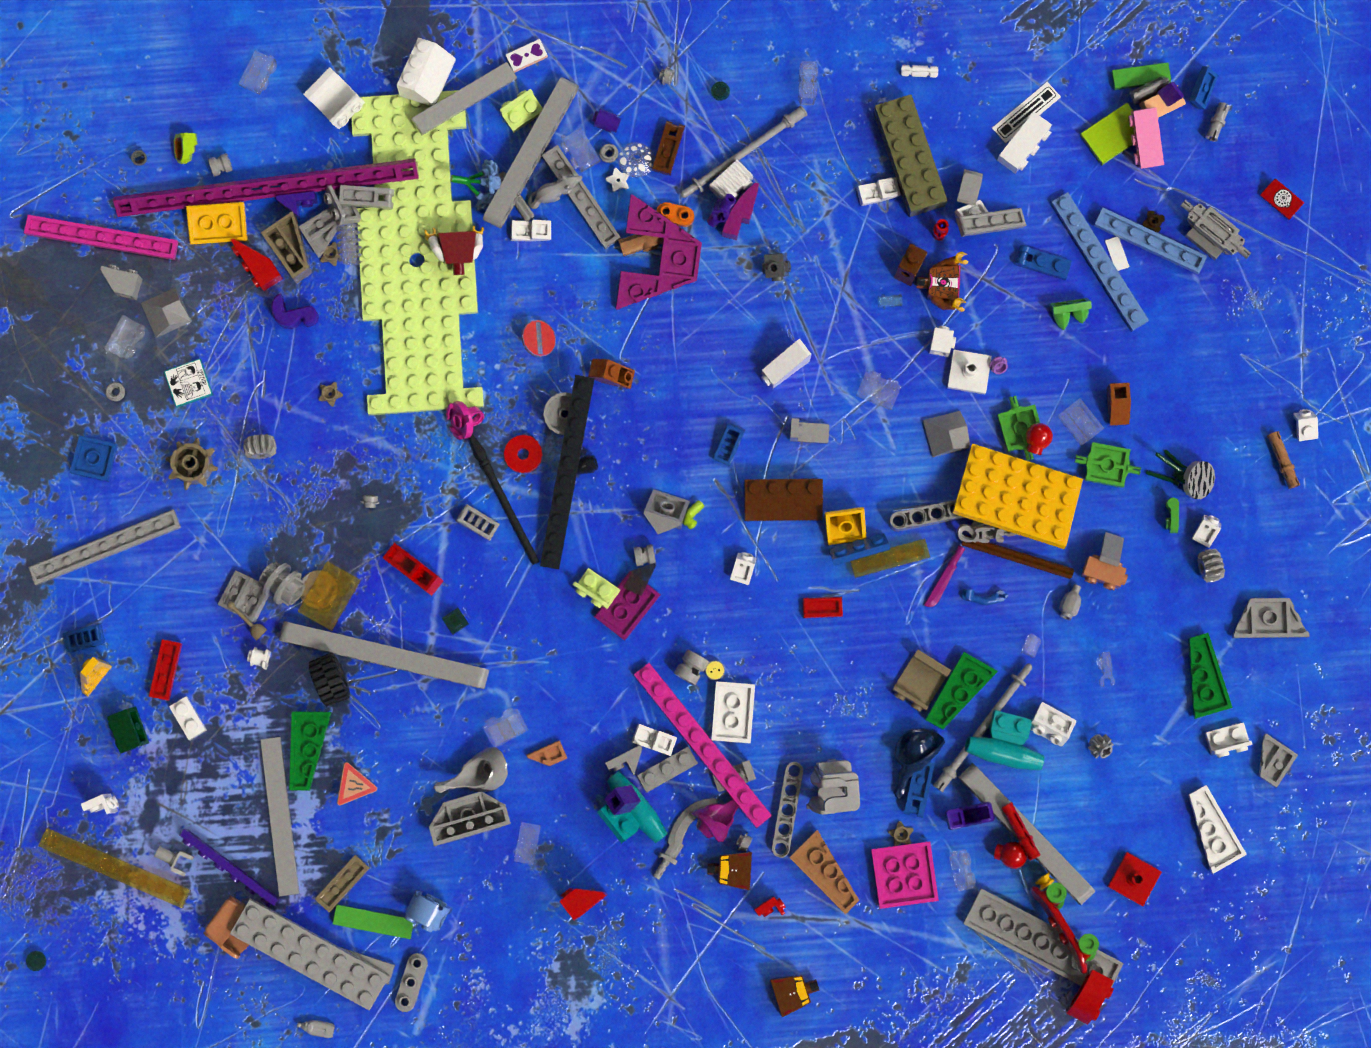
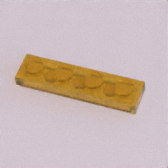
M921 539L850 561L854 577L858 578L928 559L930 554L926 540Z

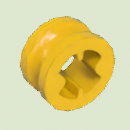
M1049 872L1035 881V884L1040 886V891L1055 881L1054 878H1050Z

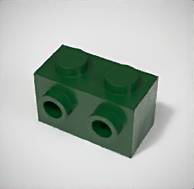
M136 707L122 710L107 717L109 728L113 732L115 745L119 749L120 754L149 744Z

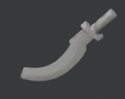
M716 798L695 802L680 814L670 832L668 849L665 854L660 852L658 855L659 858L662 857L664 859L653 874L655 878L660 880L666 867L670 863L676 865L678 862L675 859L684 846L682 841L690 824L697 818L691 815V813L696 809L718 803Z

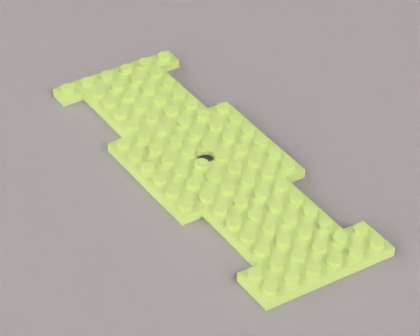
M458 90L442 91L437 103ZM399 94L360 97L365 103L362 105L361 110L352 116L353 137L372 135L373 164L416 158L419 179L374 184L376 188L394 189L392 210L357 208L361 216V220L357 222L362 315L364 322L382 320L386 394L367 395L368 415L447 410L448 405L455 401H462L467 408L474 406L478 408L484 407L483 388H464L461 354L459 315L478 314L475 260L472 263H464L465 275H453V264L444 265L442 261H439L431 250L429 242L425 239V230H427L428 234H432V228L436 229V237L438 233L472 231L473 228L471 200L452 201L448 130L467 129L466 110L426 134L421 135L411 119L431 106L400 97ZM413 168L402 169V171L413 170ZM379 195L378 201H384V196ZM419 253L424 256V263L420 267H413L410 264V258L413 254Z

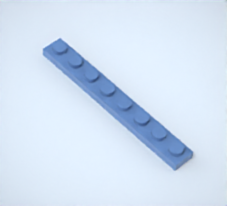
M1067 192L1052 201V207L1131 332L1146 324L1149 319L1069 193Z

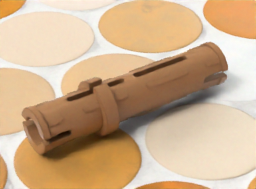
M1279 431L1267 435L1279 463V471L1283 474L1288 489L1299 486L1300 483L1294 470L1295 466L1294 464L1292 465Z

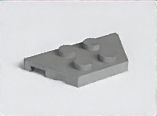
M1250 598L1232 638L1309 637V632L1303 626L1302 619L1295 611L1290 598Z

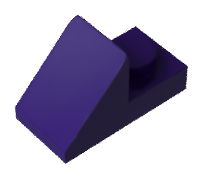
M314 191L276 196L278 203L289 212L293 211L299 220V206L307 208L312 207L313 204H318L317 195Z

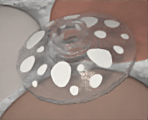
M632 142L621 148L618 153L617 162L625 174L639 178L646 176L652 171L655 156L653 151L645 144ZM634 155H638L640 158L636 159Z

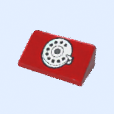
M1274 179L1260 195L1288 220L1304 204L1301 199L1277 179Z

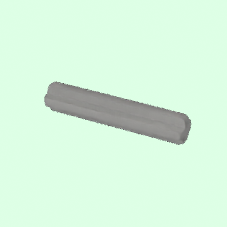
M505 172L499 173L501 183L506 176ZM520 195L515 203V207L525 221H530L534 218V214Z

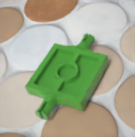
M1017 396L1009 397L1012 409L997 414L1007 452L1024 450L1026 461L1034 459L1033 454L1026 451L1028 447L1026 432L1031 425L1040 423L1036 406H1019Z
M1092 442L1090 453L1087 457L1075 456L1074 463L1086 465L1085 481L1124 488L1128 473L1138 475L1141 473V467L1130 465L1129 456L1131 449Z

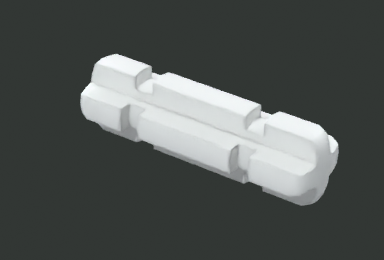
M902 65L901 75H912L913 77H927L928 75L936 78L938 76V67L930 66L928 68V66L912 65V67L910 65Z

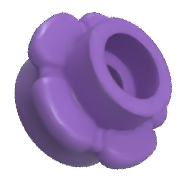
M1001 356L995 357L990 362L989 368L995 374H1002L1008 368L1007 359Z

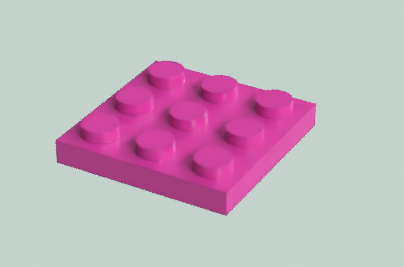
M930 842L871 849L879 909L939 901Z

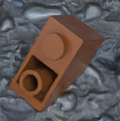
M592 359L588 377L595 378L594 380L601 383L631 389L635 370L609 359Z
M1130 383L1109 384L1106 388L1109 426L1129 425L1131 408Z

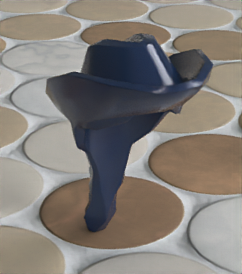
M911 729L900 737L895 746V759L901 765L898 784L894 791L898 799L903 797L910 776L914 772L922 770L945 744L944 738L938 733L927 729Z

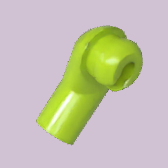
M696 501L686 512L683 523L689 529H693L696 526L697 521L693 518L704 508L701 501Z

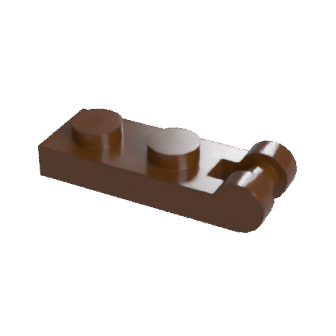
M666 121L652 171L671 176L685 125L679 124L678 126L672 124L673 122ZM670 131L677 133L676 137L669 135Z

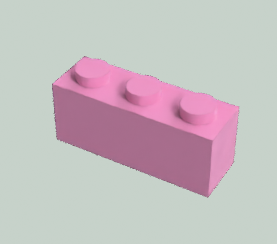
M1151 107L1131 111L1129 125L1133 127L1134 134L1131 135L1132 145L1136 146V153L1134 154L1135 165H1138L1141 169L1164 165L1157 108Z

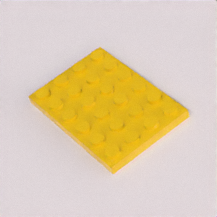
M972 443L953 514L1065 549L1083 479Z

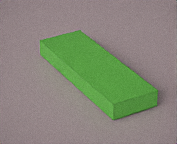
M1168 62L1117 69L1111 72L1114 90L1140 87L1161 76L1167 77L1169 83L1171 82Z

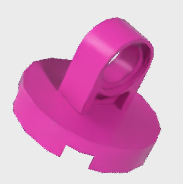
M455 401L449 404L446 410L447 420L450 419L452 424L449 429L458 440L471 437L473 426L480 424L484 419V414L478 407L467 408L462 401Z

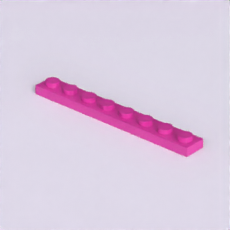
M33 215L27 216L24 230L25 235L175 260L179 243L178 240Z

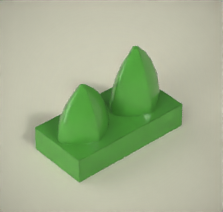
M1088 298L1049 304L1050 311L1053 313L1057 325L1062 330H1065L1069 323L1070 312L1073 313L1077 321L1083 323L1088 317L1089 309L1092 308L1091 300Z

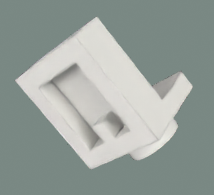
M1204 515L1192 539L1210 548L1221 530L1220 520L1212 515H1209V517Z
M747 552L738 553L730 580L749 585L757 558Z

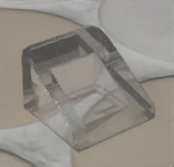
M1032 633L1029 634L1021 653L1034 658L1041 644V639Z

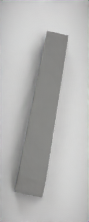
M563 77L559 79L504 177L500 188L489 204L483 217L484 221L500 229L502 228L572 103L579 85Z
M972 763L958 778L981 803L991 802L994 816L1019 841L1001 809L1011 802ZM1015 807L1027 831L1033 836L1032 840L1041 854L1035 859L1058 883H1061L1066 888V891L1078 904L1082 905L1095 893L1093 887Z

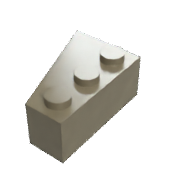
M292 211L262 231L261 234L297 284L312 274L297 218Z

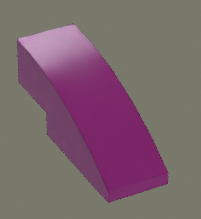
M754 183L738 199L725 223L722 237L737 240L741 223H750L759 183Z

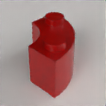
M1092 969L1086 975L1077 993L1073 996L1066 1014L1087 1025L1091 1020L1096 1021L1100 1014L1099 1009L1105 998L1109 999L1113 993L1114 988L1111 986L1114 980Z

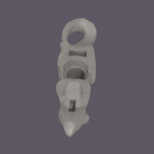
M561 176V179L556 182L542 185L530 195L528 199L529 207L536 209L540 203L546 204L560 200V196L562 194H570L572 192L571 189L583 177Z
M974 521L970 526L962 524L957 529L960 540L974 543L976 541L989 543L990 539L994 538L997 542L1002 543L1004 542L1002 536L1018 535ZM967 531L971 534L972 538L965 537L962 532Z

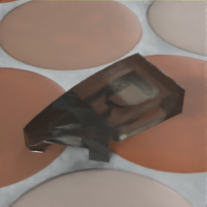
M649 564L632 570L624 589L643 596L657 564Z

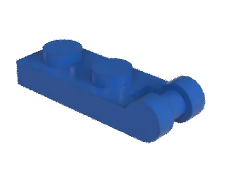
M1020 245L1019 258H1016L1015 265L1062 280L1067 279L1071 260ZM1027 255L1032 257L1031 262L1026 260Z
M929 762L922 770L911 775L903 814L909 815L912 813L917 814V817L923 818L934 763ZM913 800L920 801L919 807L912 805Z

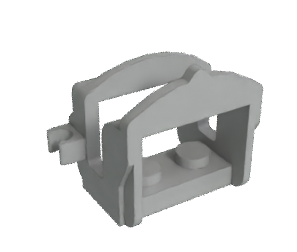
M828 759L827 762H817L810 780L813 785L819 788L817 796L812 797L809 803L806 804L807 809H811L813 812L821 815L858 810L860 807L858 775L852 772L851 763L848 760Z

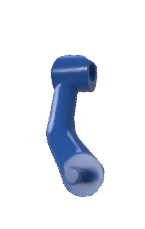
M964 589L962 593L963 600L973 601L985 606L1003 602L1008 598V594H1005L1002 590L988 597L974 595L975 591L972 589Z

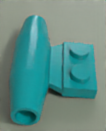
M994 710L989 727L991 738L969 736L965 743V752L988 762L1027 770H1041L1044 765V755L1022 746L1029 738L1032 719Z
M617 772L607 780L612 791L617 787L632 785L641 800L629 813L613 815L608 805H605L597 812L621 844L638 831V828L654 843H657L668 834L656 811L638 788L624 775Z

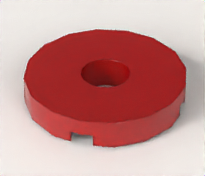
M519 435L510 439L506 444L504 450L505 462L514 472L530 473L541 464L542 448L533 437ZM525 449L529 452L526 459L518 457L520 450Z

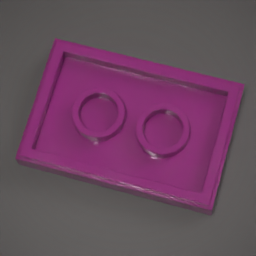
M631 571L618 585L617 588L621 591L608 609L602 606L594 616V618L624 641L661 596V594Z

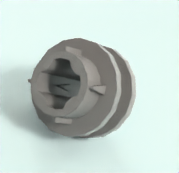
M275 561L265 568L259 578L260 586L263 587V594L267 597L274 594L273 601L278 605L282 603L287 606L293 605L305 590V582L301 580L302 574L297 570L290 573L291 566L289 564H279Z

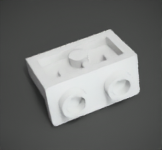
M1042 702L1032 720L1030 730L1036 735H1041L1050 740L1051 743L1062 747L1069 739L1077 720Z
M1244 722L1205 733L1211 756L1217 754L1218 758L1228 756L1231 750L1236 749L1237 753L1248 750L1247 746L1253 745L1252 741H1249Z
M102 794L81 803L83 811L96 813L105 809L106 814L118 812L117 807H119L115 796Z

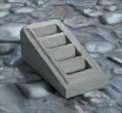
M468 504L464 505L455 520L457 523L489 541L500 525ZM469 511L471 515L469 516L468 520L465 521L464 518ZM475 515L478 516L474 525H471L470 523ZM483 519L485 522L479 530L477 527ZM490 523V524H492V526H491V528L489 529L488 533L486 534V533H484V531H485L486 527L488 526V524Z

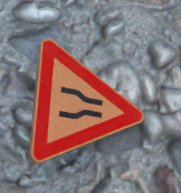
M348 762L343 764L337 798L338 805H343L377 791V787Z

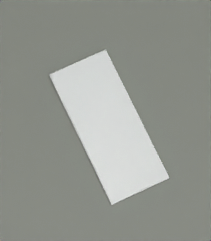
M1114 237L1105 240L1116 269L1119 271L1128 268L1129 264L1120 239Z

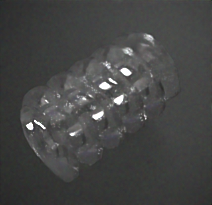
M348 223L336 228V231L339 233L337 235L339 240L337 246L340 248L337 251L338 255H340L338 261L344 265L354 266L363 264L362 261L357 260V258L362 256L361 253L356 252L362 249V246L356 245V243L361 242L360 238H356V235L361 234V231L355 230V228L360 227L358 224Z

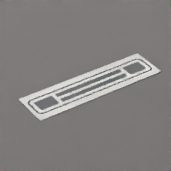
M1046 82L992 129L1007 143L1015 136L1033 111L1040 115L1061 96Z

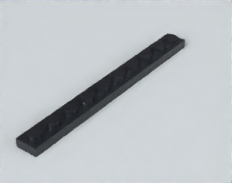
M575 375L540 566L558 570L560 567L595 378Z

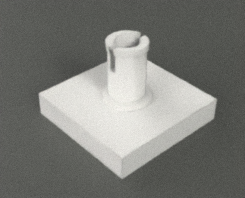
M953 350L947 388L985 395L990 371L989 364L992 356Z

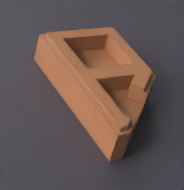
M560 740L527 754V758L547 766H552L568 759Z

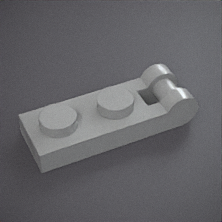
M340 185L339 202L341 206L392 210L394 189ZM379 195L384 196V201H378Z

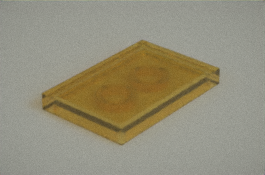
M327 561L298 612L333 631L362 580Z

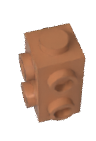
M1098 555L1086 558L1081 577L1085 578L1084 581L1091 584H1096V582L1104 584L1103 587L1109 590H1115V588L1118 589L1121 585H1125L1128 574H1125L1127 568L1122 567L1123 564L1119 563L1117 567L1099 561L1100 556Z

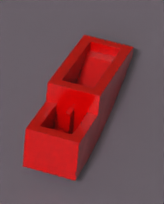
M396 543L383 556L384 560L431 596L443 583L439 576Z

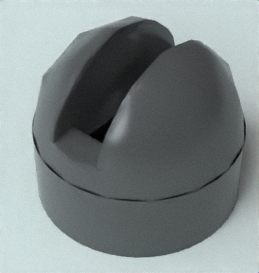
M137 150L132 153L131 160L135 165L142 166L147 162V155L143 151ZM144 155V159L135 161L136 158Z

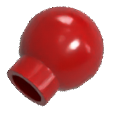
M1035 423L1028 428L1026 432V441L1028 443L1026 451L1041 455L1043 449L1050 445L1053 434L1046 424Z
M1008 842L1005 845L997 844L994 859L1001 860L1008 868L1017 869L1026 863L1027 854L1018 842Z

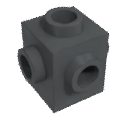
M787 253L764 255L765 262L762 263L763 274H766V278H772V281H782L783 277L789 276L791 263L787 259Z

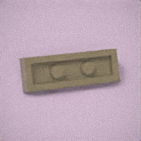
M354 855L315 900L328 912H331L366 874L370 867L357 855Z

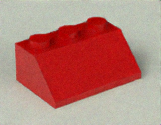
M569 888L560 895L563 899L559 902L572 919L577 920L608 894L604 891L579 888L573 890V888Z

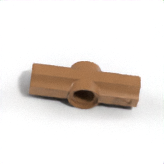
M635 234L619 239L618 242L623 256H627L642 250L643 252L654 250L663 243V238Z

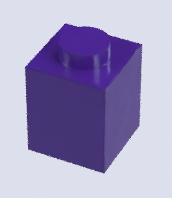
M632 785L617 787L604 799L613 815L629 813L641 802Z

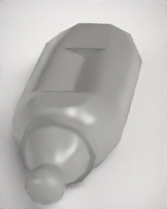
M310 1020L302 1024L297 1023L298 1028L301 1027L312 1036L333 1038L335 1025L332 1023L318 1020Z

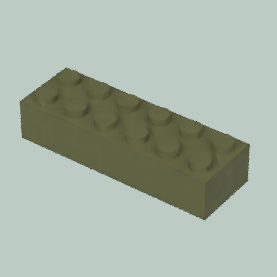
M912 95L875 105L874 115L909 217L945 207L947 197Z

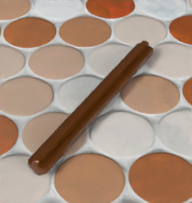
M961 541L962 546L1071 579L1074 573L1073 568L990 542L981 543L976 541L974 543Z

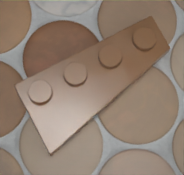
M816 830L789 858L846 915L859 899L819 831Z

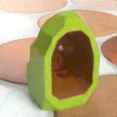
M196 133L175 134L174 154L178 163L187 164L192 160V155L196 151V145H198Z

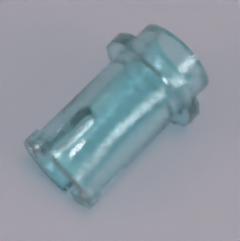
M882 294L878 296V307L882 309L902 306L903 304L901 294L888 296Z

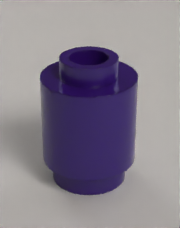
M601 108L599 112L595 111L592 122H595L594 127L610 133L612 131L617 132L621 118L617 117L616 114Z

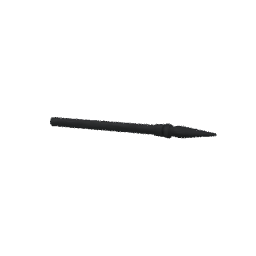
M472 434L469 440L474 457L478 460L480 467H483L482 470L494 488L532 565L537 564L540 561L494 474L490 460L487 459L486 451Z

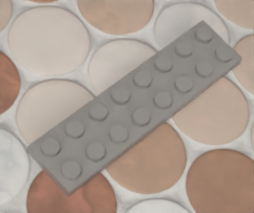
M980 889L963 922L964 925L1080 986L1092 969L1115 982L1124 964L1097 950L1094 959L1085 962L1087 964V972L1081 973L1068 947L1060 941L1056 928H1052L1050 924L983 889Z
M251 898L230 932V935L369 1011L390 976L370 963Z

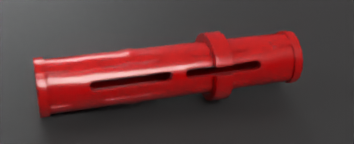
M1013 802L1002 807L1001 809L1019 839V845H1022L1029 860L1031 861L1039 857L1041 854L1032 840L1033 836L1027 831Z

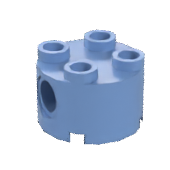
M416 890L405 911L406 915L404 918L412 923L419 922L422 924L421 927L428 932L440 930L451 907L428 893L426 897L422 896L423 892Z

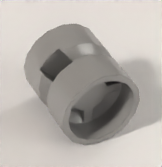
M687 649L682 658L683 664L677 666L674 674L696 686L701 677L699 673L704 672L709 661Z

